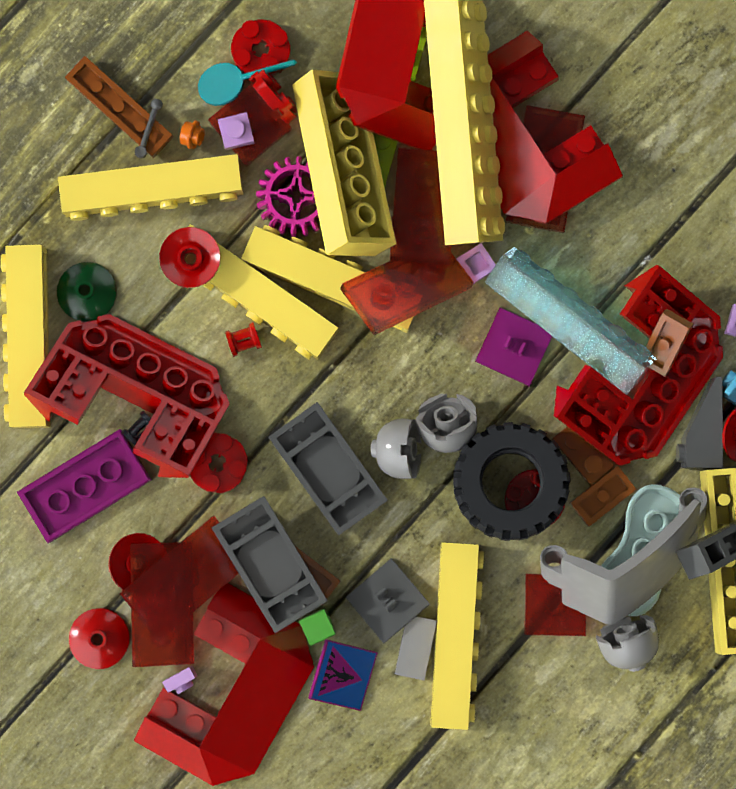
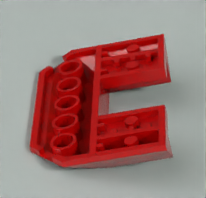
M355 0L336 83V89L340 97L345 98L351 114H349L354 126L421 151L430 152L436 145L432 89L410 81L422 26L426 28L424 0Z
M525 31L487 55L488 64L492 70L490 92L495 102L492 116L493 125L497 130L495 151L500 162L498 186L501 188L503 196L500 209L505 216L521 217L534 220L537 223L548 224L623 178V174L609 144H603L591 125L542 154L514 111V107L559 80L558 74L543 53V44L529 31Z
M655 265L624 285L633 294L620 312V315L649 339L662 313L666 309L693 323L670 372L664 377L640 363L639 360L643 354L642 352L619 388L588 365H584L568 390L560 386L556 387L554 417L619 466L629 464L633 460L649 459L658 456L723 359V346L719 345L718 329H721L720 316L659 265Z
M111 314L98 316L97 320L81 323L79 320L68 323L24 391V396L48 422H50L54 414H57L78 425L101 388L152 413L153 416L134 446L133 453L160 466L158 477L189 478L230 405L227 395L224 394L219 382L220 377L216 367Z
M223 581L194 632L195 636L245 663L220 711L215 716L173 691L168 693L166 688L163 687L134 738L136 743L212 786L255 774L314 668L307 639L300 623L294 621L275 633L255 599L226 581Z

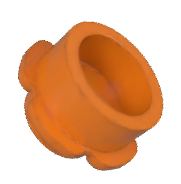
M195 120L193 123L186 121L181 128L180 143L187 146L188 149H195L197 145L200 146L203 143L205 130L201 128L199 121Z

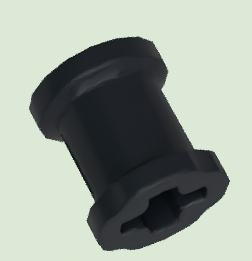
M145 411L140 413L141 417L129 429L122 431L134 445H136L143 431L138 436L137 434L151 420V417Z

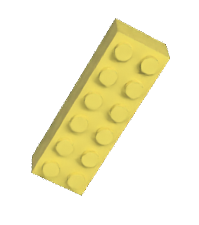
M311 70L292 84L326 255L376 256L395 245L396 240L374 135L370 131L353 125L349 116L351 111L345 98H341L336 89L339 72Z

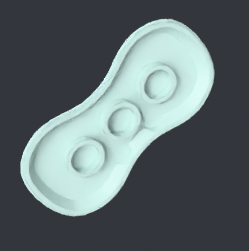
M656 484L646 485L639 489L629 501L626 511L625 530L621 542L615 551L604 561L602 567L608 570L614 569L653 540L679 514L680 494L668 487ZM661 589L628 616H639L648 612L659 599Z

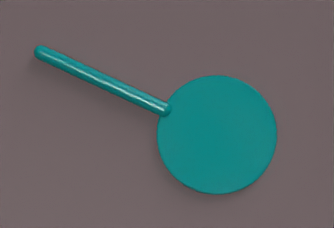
M290 60L244 74L233 64L219 63L211 66L202 74L198 83V92L201 98L210 105H225L238 97L243 89L244 80L249 79L256 71L264 69L267 73L295 66L297 61Z

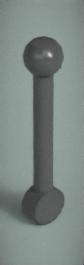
M154 99L151 102L152 111L141 144L135 148V155L139 159L145 158L147 155L145 148L157 112L163 106L160 99Z

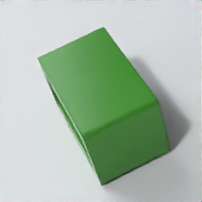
M322 608L299 620L310 646L336 635V630L326 608Z

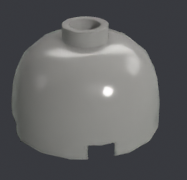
M439 394L429 398L419 407V415L416 417L417 428L424 443L433 450L442 453L457 452L462 450L465 445L468 446L472 441L471 438L476 434V407L470 399L463 395L456 394L457 398H447V394Z
M392 420L380 429L377 440L373 439L371 442L372 457L377 459L380 469L393 478L413 479L417 477L420 470L421 454L417 455V442L421 443V436L416 420Z
M639 615L641 620L631 621L630 616L615 624H607L600 629L602 636L596 635V640L605 660L614 667L629 669L631 672L644 669L646 664L656 655L660 641L658 629L652 617Z

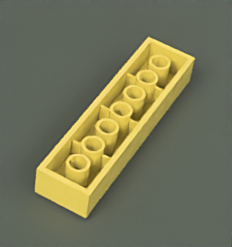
M424 0L445 245L503 241L505 222L501 216L500 209L503 196L502 190L498 186L500 162L495 151L497 130L493 125L492 116L495 102L490 92L492 70L488 64L487 57L490 43L485 33L486 6L483 0Z

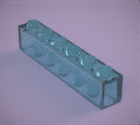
M514 247L503 254L485 281L488 286L626 395L640 383L657 359L650 353L647 347L632 340L626 335L623 328L612 324L604 318L597 308L585 303L573 289L562 285L550 271L539 267L522 250Z

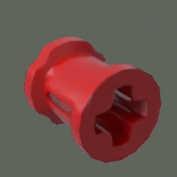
M254 322L249 323V327L232 333L229 330L225 331L233 357L238 356V352L253 347L257 349L262 348ZM250 337L249 339H246V340L237 342V341H239V340H242V339H245V338Z

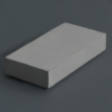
M416 616L404 626L394 674L425 680L437 620Z

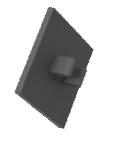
M392 558L345 597L383 643H386L430 605Z

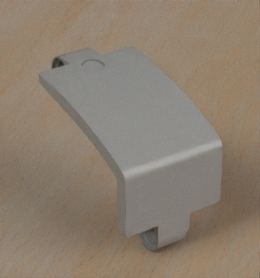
M699 488L685 489L679 498V514L646 546L612 570H608L589 560L568 555L561 546L549 545L540 554L541 575L549 584L562 589V603L602 623L615 624L647 602L681 569L682 564L676 551L697 540L698 531L706 517L707 495ZM559 563L560 565L553 567L549 566L548 564Z

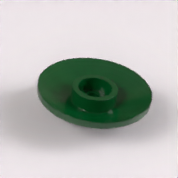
M91 262L78 263L68 268L60 277L57 285V299L62 310L71 318L83 322L97 320L98 316L106 315L114 306L117 296L116 283L112 275L101 265ZM84 285L90 287V293L86 296L80 294V289Z

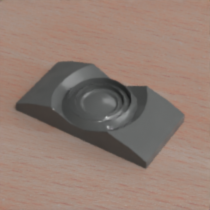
M318 402L268 437L338 536L388 501Z
M265 496L212 527V530L275 633L328 601Z

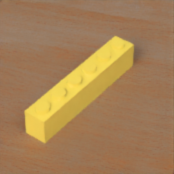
M237 154L58 177L62 213L66 217H71L72 221L86 220L89 218V214L100 213L101 217H112L118 215V211L129 209L130 213H143L148 211V207L160 206V209L164 210L174 209L178 207V203L190 202L191 206L207 204L208 199L219 198L220 202H231L237 200V196L244 195L240 161Z
M218 244L220 250L218 271L209 282L202 286L210 291L215 287L223 293L221 299L234 308L239 304L248 310L246 316L258 325L265 322L273 328L270 333L284 343L289 339L297 345L294 350L308 360L312 356L318 360L339 331L338 327ZM187 255L185 258L186 263L194 264L196 262V255Z
M264 225L262 229L255 226L241 257V260L248 265L405 333L408 332L422 299L421 296L417 295V289L406 284H401V287L389 283L391 280L389 277L378 272H374L373 276L362 271L363 267L355 262L347 260L344 264L334 260L336 255H326L324 249L319 248L318 252L306 248L308 243L296 237H291L290 240L280 237L279 231L270 226Z
M43 245L5 246V254L1 255L2 272H6V284H2L1 295L2 301L7 304V314L2 315V328L4 332H7V344H3V360L8 362V374L3 376L4 391L8 392L9 404L4 405L5 422H9V427L14 429L51 427V420L48 422L24 396L25 389L49 354L47 249Z
M736 468L700 471L701 490L707 495V510L704 521L705 536L736 522ZM736 560L709 574L715 653L721 655L736 654Z
M441 542L431 728L468 730L469 722H474L475 704H470V692H476L477 673H472V661H478L479 643L473 642L474 630L480 629V612H475L476 600H481L482 582L477 581V569H483L484 551H479V545Z

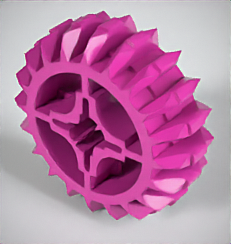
M297 156L296 165H291L290 158L286 157V167L283 168L280 163L274 162L273 165L277 172L273 173L271 170L266 169L264 173L270 180L260 179L258 182L266 190L256 191V197L265 199L257 203V208L260 210L268 209L262 213V219L268 220L273 217L269 226L276 228L278 224H281L279 228L281 235L286 233L287 227L291 228V237H296L297 229H302L304 237L308 236L307 227L309 226L312 227L314 232H318L319 226L316 221L319 220L317 209L310 216L299 219L301 210L305 206L316 203L314 191L306 190L302 182L303 176L311 179L308 161L306 166H303L302 157ZM293 175L292 183L289 187L274 191V188L282 179ZM298 184L300 195L304 199H300L295 210L293 200L289 195H293ZM272 200H279V203L287 204L290 207V219L283 217L275 210Z

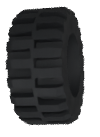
M504 422L503 425L495 426L494 424L487 427L485 431L478 432L471 438V443L463 447L456 461L453 485L459 509L462 515L467 518L469 524L491 538L495 537L504 541L524 540L538 535L557 519L568 499L571 478L565 455H562L559 450L560 446L555 440L551 441L546 436L547 433L541 429L537 431L530 428L531 425L522 423V425H516L513 422ZM504 454H518L526 457L534 464L539 473L540 488L536 498L528 506L519 510H505L495 506L487 498L483 489L482 478L486 467L493 459Z

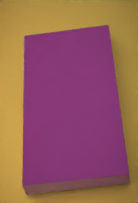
M119 429L17 491V494L47 544L151 482L152 479L138 456L133 453V448L128 439L122 433V430Z

